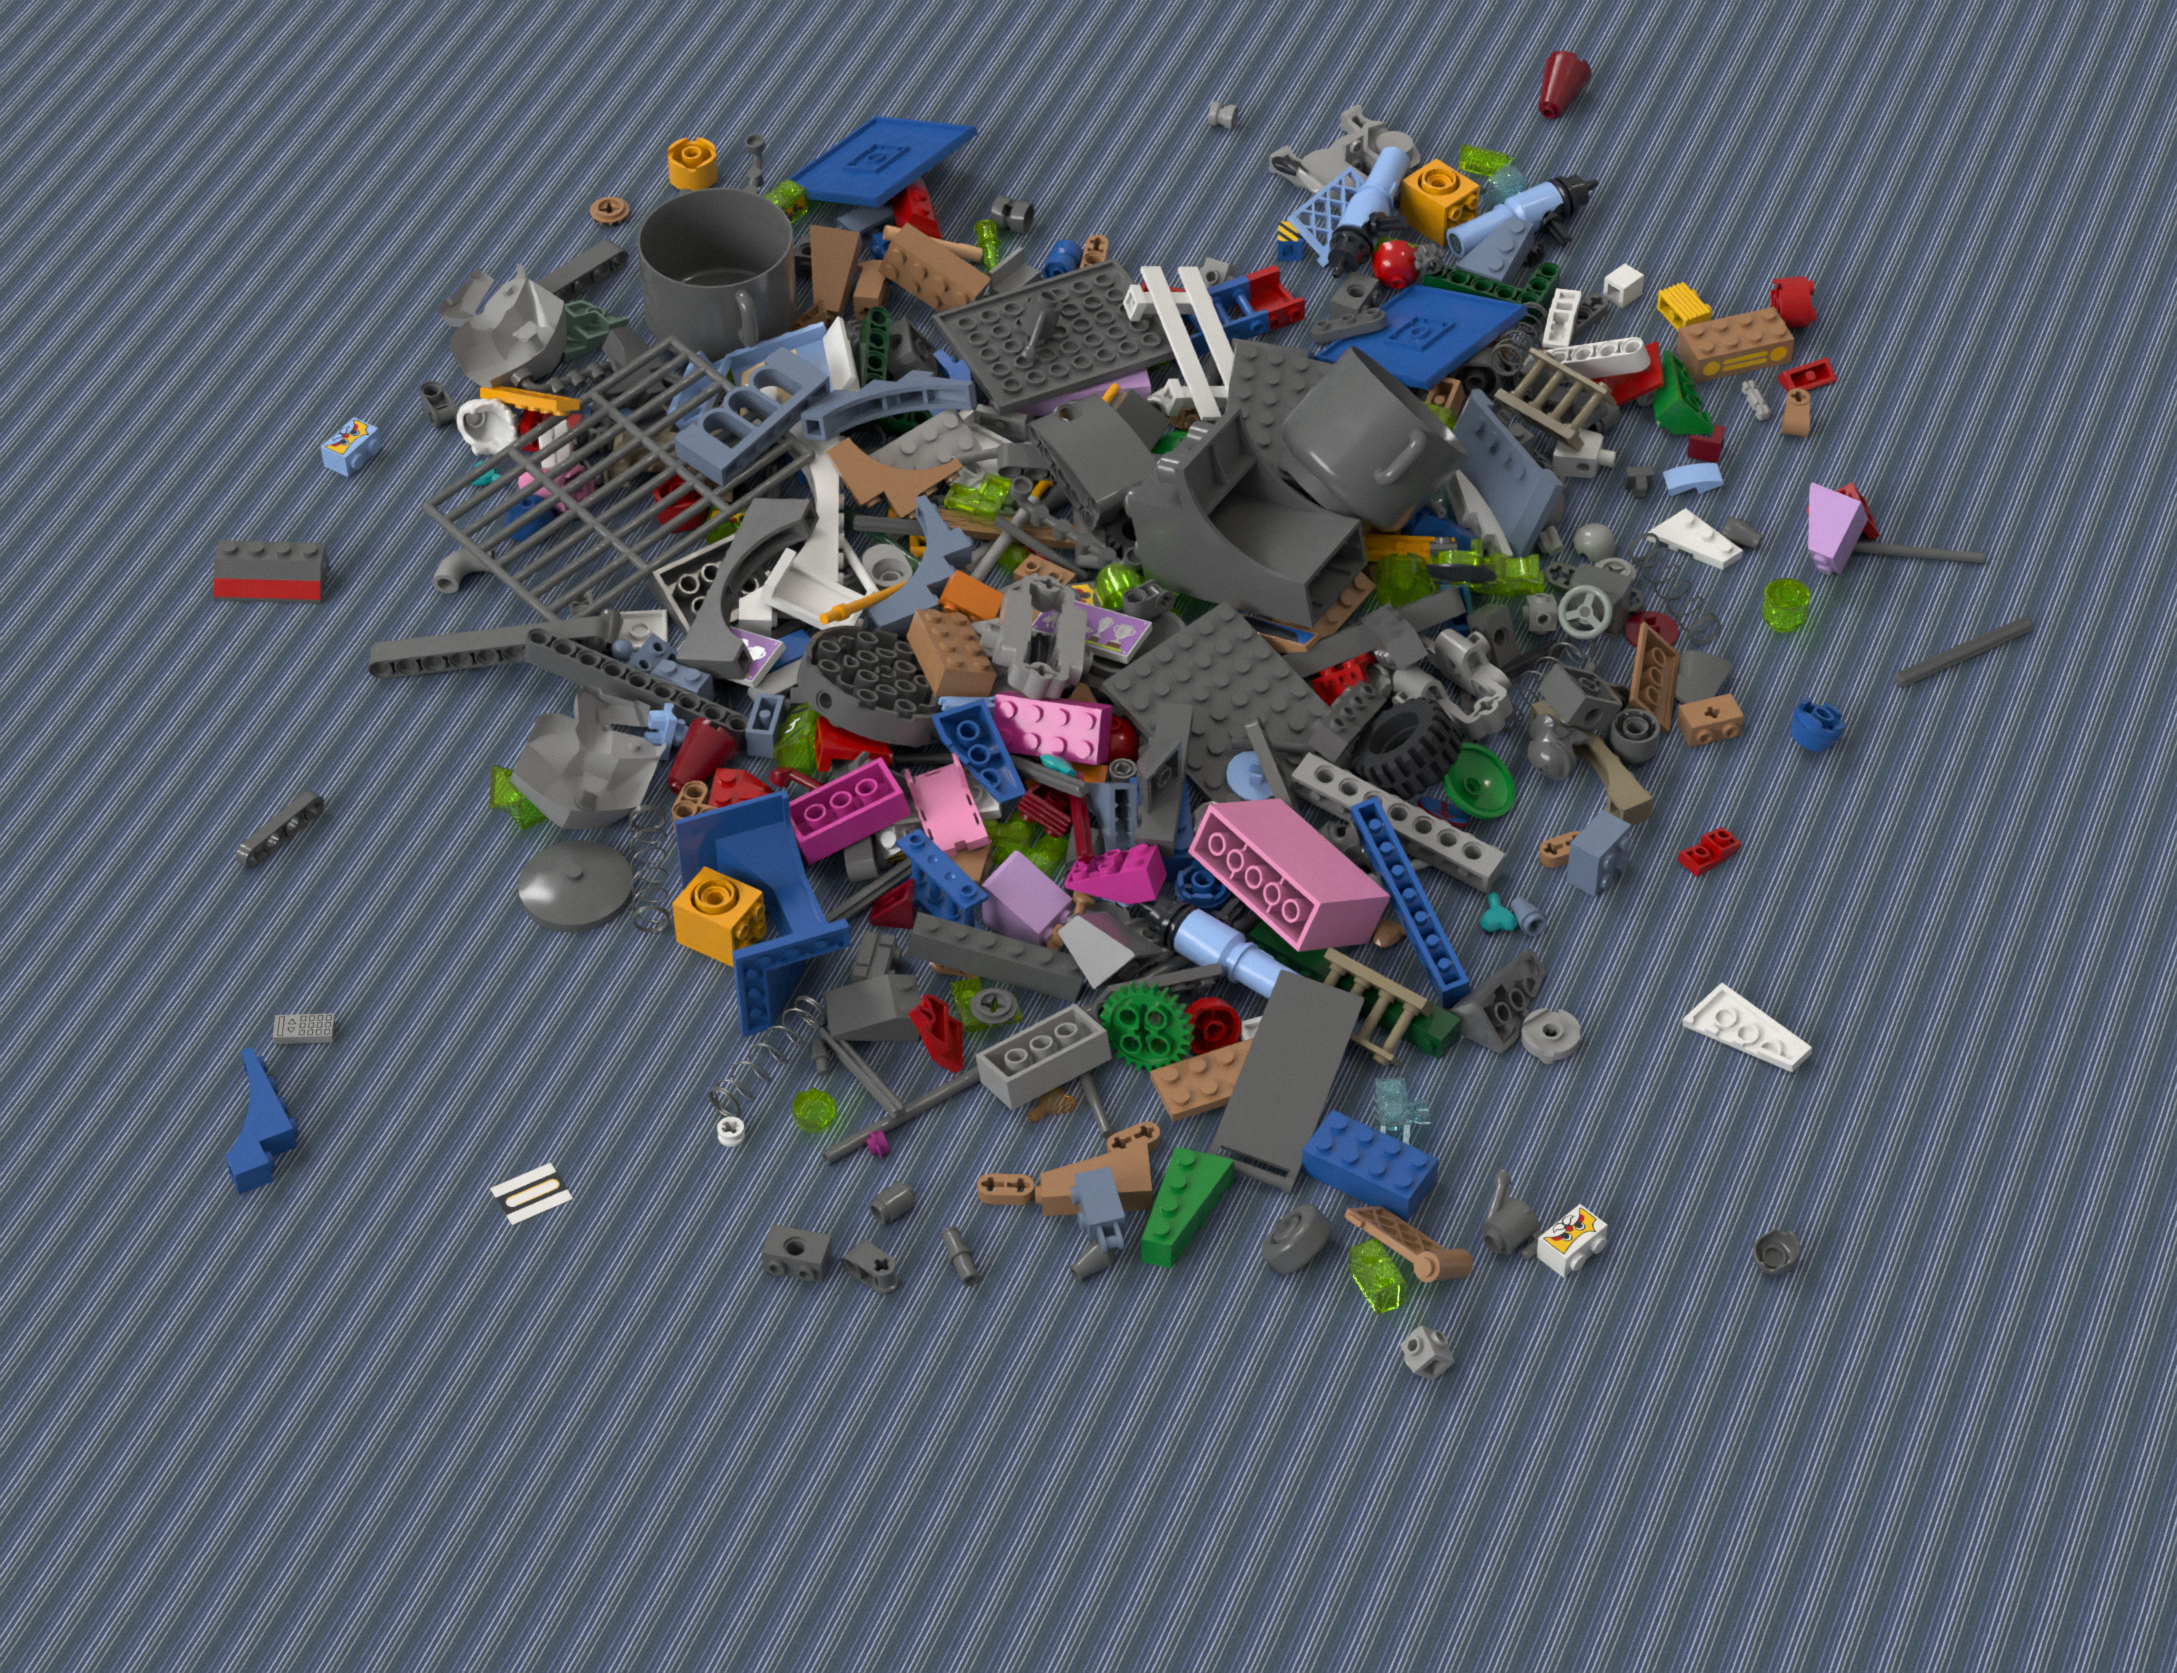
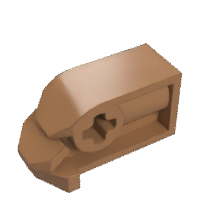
M869 260L860 262L857 265V272L861 273L853 295L855 319L863 321L872 307L881 306L886 308L889 297L888 282H890V279L878 271L883 260Z

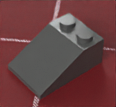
M885 974L823 993L832 1040L918 1041L920 1033L908 1015L909 1011L918 1004H921L916 975Z

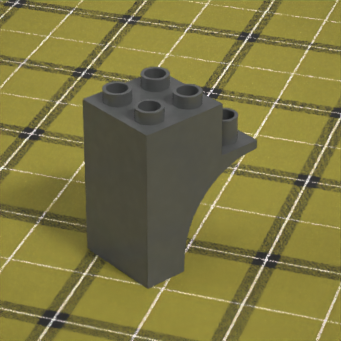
M1231 405L1215 424L1195 421L1190 426L1187 437L1172 452L1165 453L1158 460L1155 470L1140 486L1133 487L1126 499V514L1129 518H1132L1136 535L1135 556L1141 560L1145 582L1149 579H1157L1165 590H1171L1174 593L1217 604L1227 600L1237 609L1313 628L1368 563L1361 521L1321 508L1299 495L1281 480L1268 466L1255 447L1246 428L1241 407Z

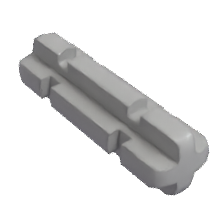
M1753 380L1744 381L1741 390L1755 412L1759 421L1769 420L1771 418V410Z

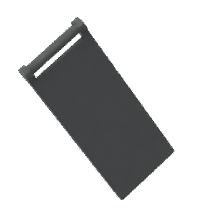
M1280 970L1208 1154L1229 1158L1219 1154L1220 1148L1288 1171L1287 1177H1283L1233 1159L1235 1173L1281 1188L1283 1193L1291 1195L1302 1165V1149L1314 1134L1363 1006V997L1286 970Z

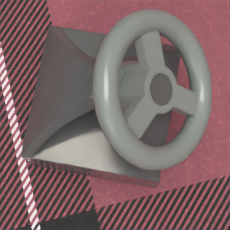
M1581 563L1571 580L1570 590L1564 595L1559 604L1558 618L1562 628L1570 636L1577 639H1592L1599 635L1617 639L1628 620L1633 577ZM1573 627H1577L1586 631H1579Z

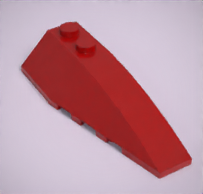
M919 177L891 198L897 228H902L906 223H909L929 237L944 240L940 222L925 183Z

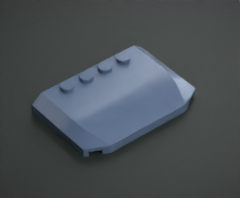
M1472 389L1452 430L1453 434L1470 453L1469 459L1459 470L1477 489L1492 510L1512 551L1513 557L1511 559L1526 561L1564 484L1551 469H1542L1491 411L1494 404L1481 389ZM1444 484V485H1443V489H1444V491L1446 492V494L1448 495L1446 486H1445V484Z

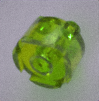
M1397 552L1389 554L1379 561L1376 566L1375 581L1377 599L1381 606L1390 603L1393 609L1431 595L1430 575L1426 571L1427 562L1421 556L1411 552H1407V555L1398 556Z

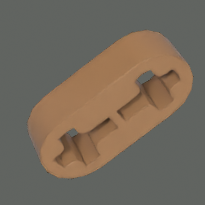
M1581 831L1569 832L1543 841L1539 847L1538 859L1540 863L1550 868L1568 864L1570 843Z
M1145 1121L1117 1132L1107 1140V1153L1141 1143H1147L1149 1153L1158 1148L1160 1144V1129L1155 1123Z
M985 1174L977 1181V1195L980 1201L986 1204L1026 1205L1034 1199V1181L1029 1176L1022 1174ZM988 1187H994L993 1191H987ZM1019 1188H1024L1023 1192H1017Z

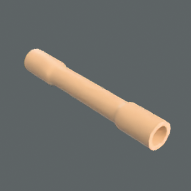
M886 225L883 231V240L891 242L901 228ZM930 237L961 259L977 263L981 260L982 248Z

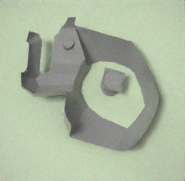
M516 264L518 272L515 278L502 285L485 305L482 314L476 315L475 310L494 279L482 273L480 268L470 274L466 283L451 298H446L438 307L441 316L450 327H458L451 337L448 346L464 375L481 387L506 386L516 388L511 381V376L522 367L529 369L534 376L532 381H535L554 370L567 344L564 301L530 280L520 264Z
M585 685L577 692L575 698V719L555 713L538 714L526 746L514 772H512L510 782L559 827L582 830L601 829L624 818L641 805L660 757L666 748V741L661 746H655L642 737L617 731L604 732L601 728V725L604 723L648 727V715L651 706L638 700L632 702L602 693L601 688Z

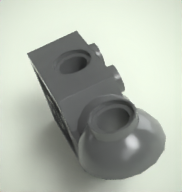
M906 317L891 325L887 371L893 375V381L897 382L912 370L935 372V377L940 378L939 368L933 356L935 347Z
M1555 663L1538 688L1539 692L1545 697L1544 702L1558 712L1560 715L1559 719L1564 724L1573 727V725L1580 726L1588 731L1593 729L1604 732L1613 718L1626 708L1630 698L1629 688L1622 684L1604 681L1593 671Z

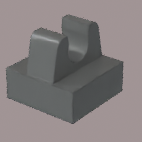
M1653 466L1626 467L1623 480L1624 488L1633 489L1634 498H1645V491H1647V488H1651L1654 477Z

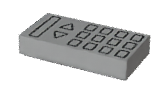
M334 1013L275 1015L273 1042L274 1044L333 1043L335 1029Z

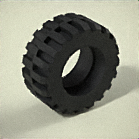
M1424 697L1407 699L1404 703L1399 702L1393 705V708L1383 711L1376 720L1373 719L1368 724L1369 727L1360 733L1359 740L1355 741L1351 754L1352 767L1362 780L1375 784L1379 789L1389 794L1409 800L1418 793L1426 792L1427 788L1431 785H1436L1443 775L1446 776L1450 771L1451 765L1455 764L1458 760V754L1461 753L1462 735L1437 701Z

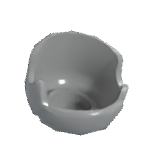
M1589 523L1582 526L1573 537V543L1578 555L1584 553L1590 562H1599L1610 558L1616 551L1612 531L1607 526L1599 523Z

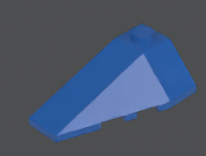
M984 698L931 716L943 744L952 753L956 752L960 762L1000 805L1022 798L1025 795L1023 784Z

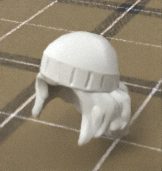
M482 398L468 401L460 407L457 413L458 429L464 440L471 445L472 451L476 456L481 454L486 456L489 454L495 455L517 440L520 435L518 430L521 424L517 415L513 414L512 410L497 398L491 400Z

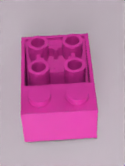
M1139 844L1130 850L1120 851V849H1113L1104 855L1094 856V859L1090 860V864H1084V862L1076 860L1064 885L1067 889L1130 905L1156 900L1167 874L1158 845L1148 846L1147 844Z

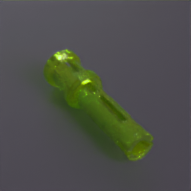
M984 219L976 223L974 230L975 234L979 237L977 245L983 250L986 274L989 277V271L1000 263L997 251L1000 243L999 238L995 235L997 231L996 223L990 219Z

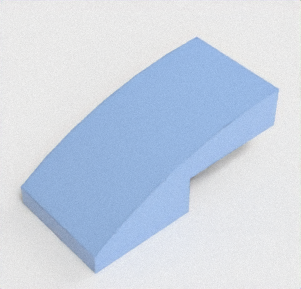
M1717 463L1691 464L1663 472L1671 497L1693 488H1697L1698 493L1701 494L1724 485Z

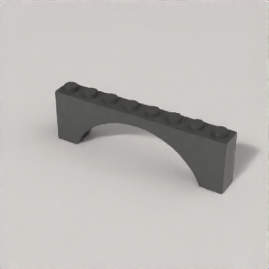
M753 498L739 529L736 531L735 538L726 552L721 567L718 569L716 577L707 591L706 598L697 612L691 629L688 631L687 637L677 653L676 660L678 664L697 669L699 672L708 673L715 679H744L753 658L744 641L731 632L730 618L734 601L746 580L761 564L786 547L811 537L819 516L810 499Z

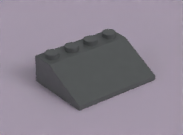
M736 533L653 571L647 582L659 606L663 610L667 609L668 616L686 637ZM765 562L751 574L740 589L732 607L730 624L739 620V599L764 586L771 572Z

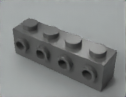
M1362 680L1354 687L1348 685L1341 696H1338L1331 707L1329 706L1321 718H1318L1309 730L1313 735L1307 744L1335 763L1374 719L1387 699L1380 695L1373 686L1364 683Z

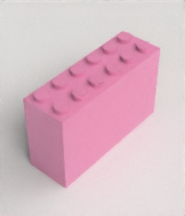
M1280 798L1209 804L1188 850L1196 860L1298 952L1367 944L1390 899V895Z

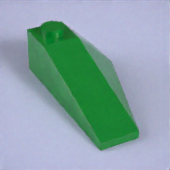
M1668 349L1664 352L1662 362L1664 386L1656 390L1653 405L1655 422L1662 429L1667 428L1672 434H1711L1714 431L1712 419L1709 412L1706 410L1703 412L1700 407L1703 400L1693 388L1695 384L1686 365Z

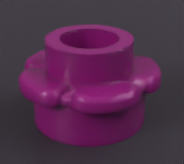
M871 1130L869 1132L870 1138L865 1139L872 1156L878 1154L879 1158L882 1159V1155L890 1152L887 1140L882 1130L874 1133Z

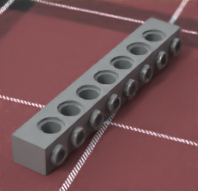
M1308 752L1291 775L1290 787L1293 794L1349 823L1351 818L1350 806L1377 796L1405 852L1484 893L1489 891L1504 869L1505 853L1501 852L1496 846L1488 845L1476 839L1470 833H1464L1451 826L1447 821L1433 817L1422 808L1414 807L1402 801L1397 795L1389 794L1379 789L1375 784L1354 776L1350 771L1329 763L1323 757H1317Z

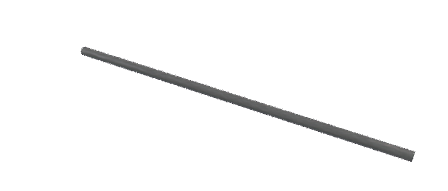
M1252 912L1234 922L1233 926L1235 930L1244 934L1255 928L1263 919L1255 912ZM1177 954L1130 981L1176 972L1192 963V961L1181 954ZM1096 1000L1081 1007V1009L1088 1014L1096 1004ZM978 1065L907 1104L905 1108L906 1114L899 1119H894L889 1114L822 1151L821 1154L824 1161L828 1165L866 1145L865 1139L870 1138L869 1132L871 1130L873 1133L882 1130L883 1134L981 1081Z

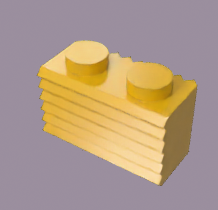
M1684 282L1678 283L1676 286H1669L1668 289L1665 288L1658 293L1657 309L1669 323L1671 322V325L1674 326V329L1676 328L1677 332L1679 327L1711 321L1713 312L1710 305L1704 304L1699 299L1696 290L1690 289Z

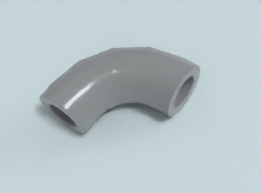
M495 547L487 552L494 560L496 554ZM461 548L452 552L441 561L434 573L432 584L436 590L442 593H454L458 590L462 578L473 572L491 571L467 549Z

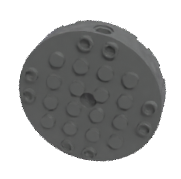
M847 625L823 629L811 637L797 673V684L812 710L826 717L830 724L835 727L844 728L855 734L880 742L919 748L921 745H929L941 741L931 719L932 715L943 712V705L938 704L940 697H935L911 645L898 640V634L875 628L874 633L861 631L860 626Z

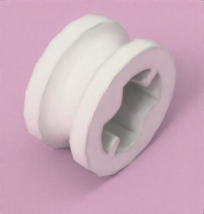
M726 1117L718 1123V1140L721 1144L735 1147L744 1141L745 1131L742 1120L737 1117Z

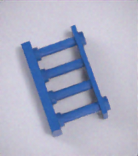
M1246 275L1206 288L1209 296L1212 297L1213 306L1230 345H1232L1233 338L1246 340L1270 331L1267 310L1255 313L1249 303L1251 293L1249 280ZM1239 305L1245 317L1231 321L1225 309ZM1180 314L1183 323L1192 321L1198 332L1189 336L1196 355L1200 356L1211 352L1196 314Z
M920 828L897 840L896 845L912 862V874L899 885L911 878L916 880L918 907L925 914L985 930L975 920L974 907L989 899L988 895Z

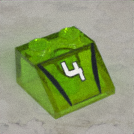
M808 702L790 712L787 722H783L781 725L780 742H775L773 749V758L777 759L778 767L796 768L795 770L805 775H811L816 760L813 737L818 716L823 717L819 712L812 710Z

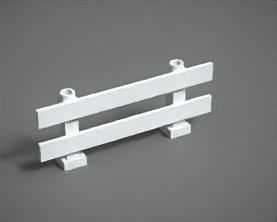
M1142 266L1140 271L1149 292H1143L1140 285H1130L1123 305L1130 321H1140L1142 314H1158L1187 386H1181L1178 379H1168L1160 396L1167 415L1178 416L1181 408H1196L1201 421H1218L1221 417L1218 408H1226L1234 354L1198 267H1178L1177 271L1186 292H1171L1160 266ZM1180 314H1196L1225 386H1209Z

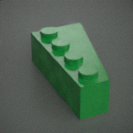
M1175 1147L1141 1239L1142 1262L1170 1269L1173 1267L1191 1242V1237L1197 1229L1200 1230L1211 1209L1216 1208L1221 1201L1222 1194L1226 1189L1229 1190L1234 1183L1233 1159Z

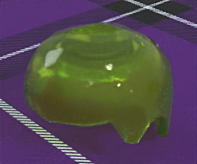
M812 1087L804 1092L798 1091L793 1099L791 1106L792 1117L800 1129L810 1133H818L828 1129L835 1122L837 1116L836 1102L827 1092Z

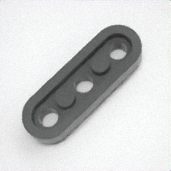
M1371 308L1355 315L1345 314L1338 319L1320 320L1312 327L1311 333L1314 342L1326 343L1380 330L1388 324L1385 311Z

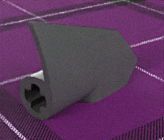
M1695 650L1684 652L1680 658L1674 698L1687 704L1715 697L1733 670V664L1721 657Z

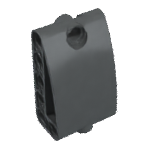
M1092 394L1072 404L1062 403L1056 411L1026 425V433L1030 442L1084 524L1090 530H1095L1112 522L1117 512L1123 508L1125 509L1126 499L1130 490L1135 486H1140L1155 470L1157 464L1151 452L1133 429L1097 394Z

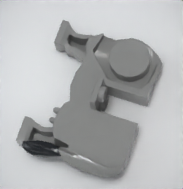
M1359 104L1341 113L1340 129L1346 132L1347 135L1337 139L1328 149L1313 151L1304 156L1303 160L1297 158L1293 154L1292 149L1287 145L1269 155L1270 173L1280 174L1292 182L1294 186L1305 188L1314 195L1350 165L1366 182L1368 176L1363 174L1361 170L1370 174L1381 151L1386 147H1396L1403 150L1409 156L1410 168L1414 169L1420 164V154L1409 135L1398 131L1389 132L1385 128V122L1372 121L1362 115V106ZM1347 175L1345 177V186L1355 188V183ZM1329 190L1330 199L1340 200L1339 191ZM1345 193L1346 202H1350L1355 194Z

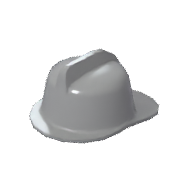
M875 545L868 548L863 555V566L879 591L909 580L913 575L912 568L905 555L899 548L893 545Z

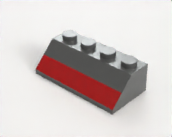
M219 540L214 557V601L321 604L330 567L326 544Z

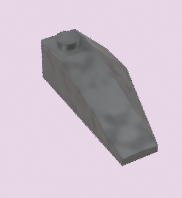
M1532 947L1525 950L1465 995L1449 1010L1450 1013L1461 1018V1033L1463 1036L1499 1054L1504 1052L1518 1039L1521 1032L1519 1029L1520 1023L1528 1016L1529 1010L1527 1007L1531 998L1536 997L1546 973Z

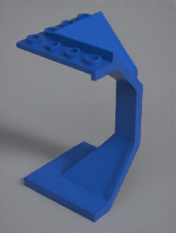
M786 790L675 820L682 891L704 866L763 892L765 912L772 917L780 935L779 938L732 951L739 1023L743 1037L766 1031L775 1024L806 966L805 959L851 946L850 930L846 919L831 923L827 922L807 879L792 828L789 796Z

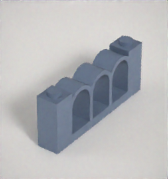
M781 346L774 353L768 355L764 361V366L753 370L749 375L748 386L734 388L726 394L723 408L708 410L699 418L698 426L692 423L685 430H681L674 438L676 456L722 487L726 486L801 420V413L830 393L828 375ZM776 386L792 395V397L781 405L761 392L760 389ZM741 408H752L768 418L756 427L735 413V411ZM724 429L734 433L743 440L731 449L709 433L714 430Z

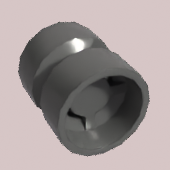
M997 196L991 210V226L1004 230L1010 227L1012 232L1026 235L1033 223L1034 204L1021 200L1015 203L1013 198Z

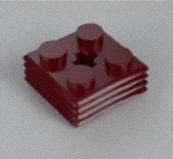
M1037 783L1025 791V795L1022 796V800L1019 801L1020 804L1017 806V809L1022 812L1021 817L1031 823L1038 822L1045 827L1044 831L1054 838L1064 837L1071 832L1073 821L1069 796L1058 789L1042 783Z

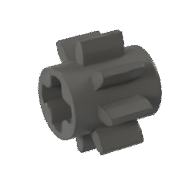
M1435 243L1432 245L1424 244L1417 249V252H1414L1416 258L1414 265L1417 270L1422 271L1423 275L1436 274L1441 270L1442 266H1445L1442 259L1446 256L1442 248L1438 249Z

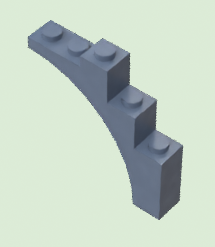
M912 370L897 382L873 380L857 392L835 389L800 415L805 439L828 441L847 429L874 419L930 409L972 410L977 406L973 381L935 377V372Z
M926 495L916 498V518L923 529L926 540L923 559L914 575L901 589L887 599L868 608V627L872 633L877 628L898 634L897 638L908 634L916 609H935L939 611L941 606H939L938 601L950 576L956 571L955 569L972 563L974 545L971 538L965 536L960 527L951 530L949 523L943 521L940 517L936 504H931Z

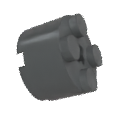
M1485 346L1450 373L1451 379L1461 381L1465 394L1464 403L1467 402L1472 389H1481L1490 399L1501 388L1502 375L1496 373L1490 364V355L1495 347ZM1496 350V363L1499 366V368L1503 369L1502 360L1498 354V350Z

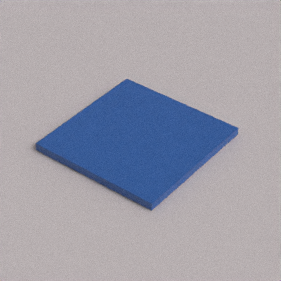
M874 116L777 187L779 196L800 198L805 192V199L879 208L978 133L976 127L970 125Z
M1412 283L1378 308L1385 311L1388 324L1384 328L1336 340L1314 356L1313 360L1334 364L1353 345L1369 355L1403 385L1429 390L1526 316L1528 312L1525 305Z

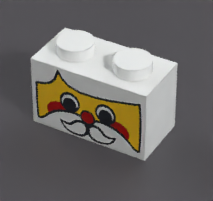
M1579 1204L1538 1238L1537 1258L1564 1278L1573 1270H1579L1586 1259L1593 1253L1598 1254L1603 1250L1607 1243V1224Z

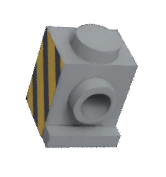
M891 824L875 834L885 860L900 863L908 858L896 845V841L915 831L914 825L910 824L905 827Z

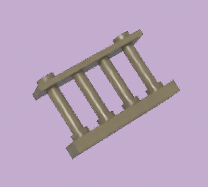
M1531 347L1529 352L1536 360L1534 366L1514 391L1511 390L1508 393L1499 388L1494 397L1502 408L1579 452L1585 444L1579 437V429L1602 400L1613 407L1617 402L1611 395L1612 390L1602 382L1596 384L1559 363L1548 351L1543 349L1540 352ZM1547 368L1555 374L1534 401H1530L1528 404L1525 403L1522 397L1542 371ZM1563 379L1573 383V386L1553 412H1548L1547 415L1544 414L1541 409ZM1582 390L1592 394V397L1571 424L1567 423L1565 426L1561 423L1560 418Z
M1329 947L1324 958L1331 964L1329 967L1331 971L1323 984L1335 987L1340 977H1344L1348 973L1355 977L1353 980L1355 984L1350 993L1362 996L1365 989L1369 990L1370 986L1379 990L1378 995L1380 997L1358 1034L1352 1033L1349 1041L1374 1054L1372 1059L1385 1067L1392 1064L1399 1068L1402 1063L1392 1053L1413 1017H1418L1419 1013L1429 1017L1435 1007L1426 998ZM1396 999L1404 1004L1402 1007L1404 1011L1383 1047L1379 1048L1367 1040L1389 1003H1393Z

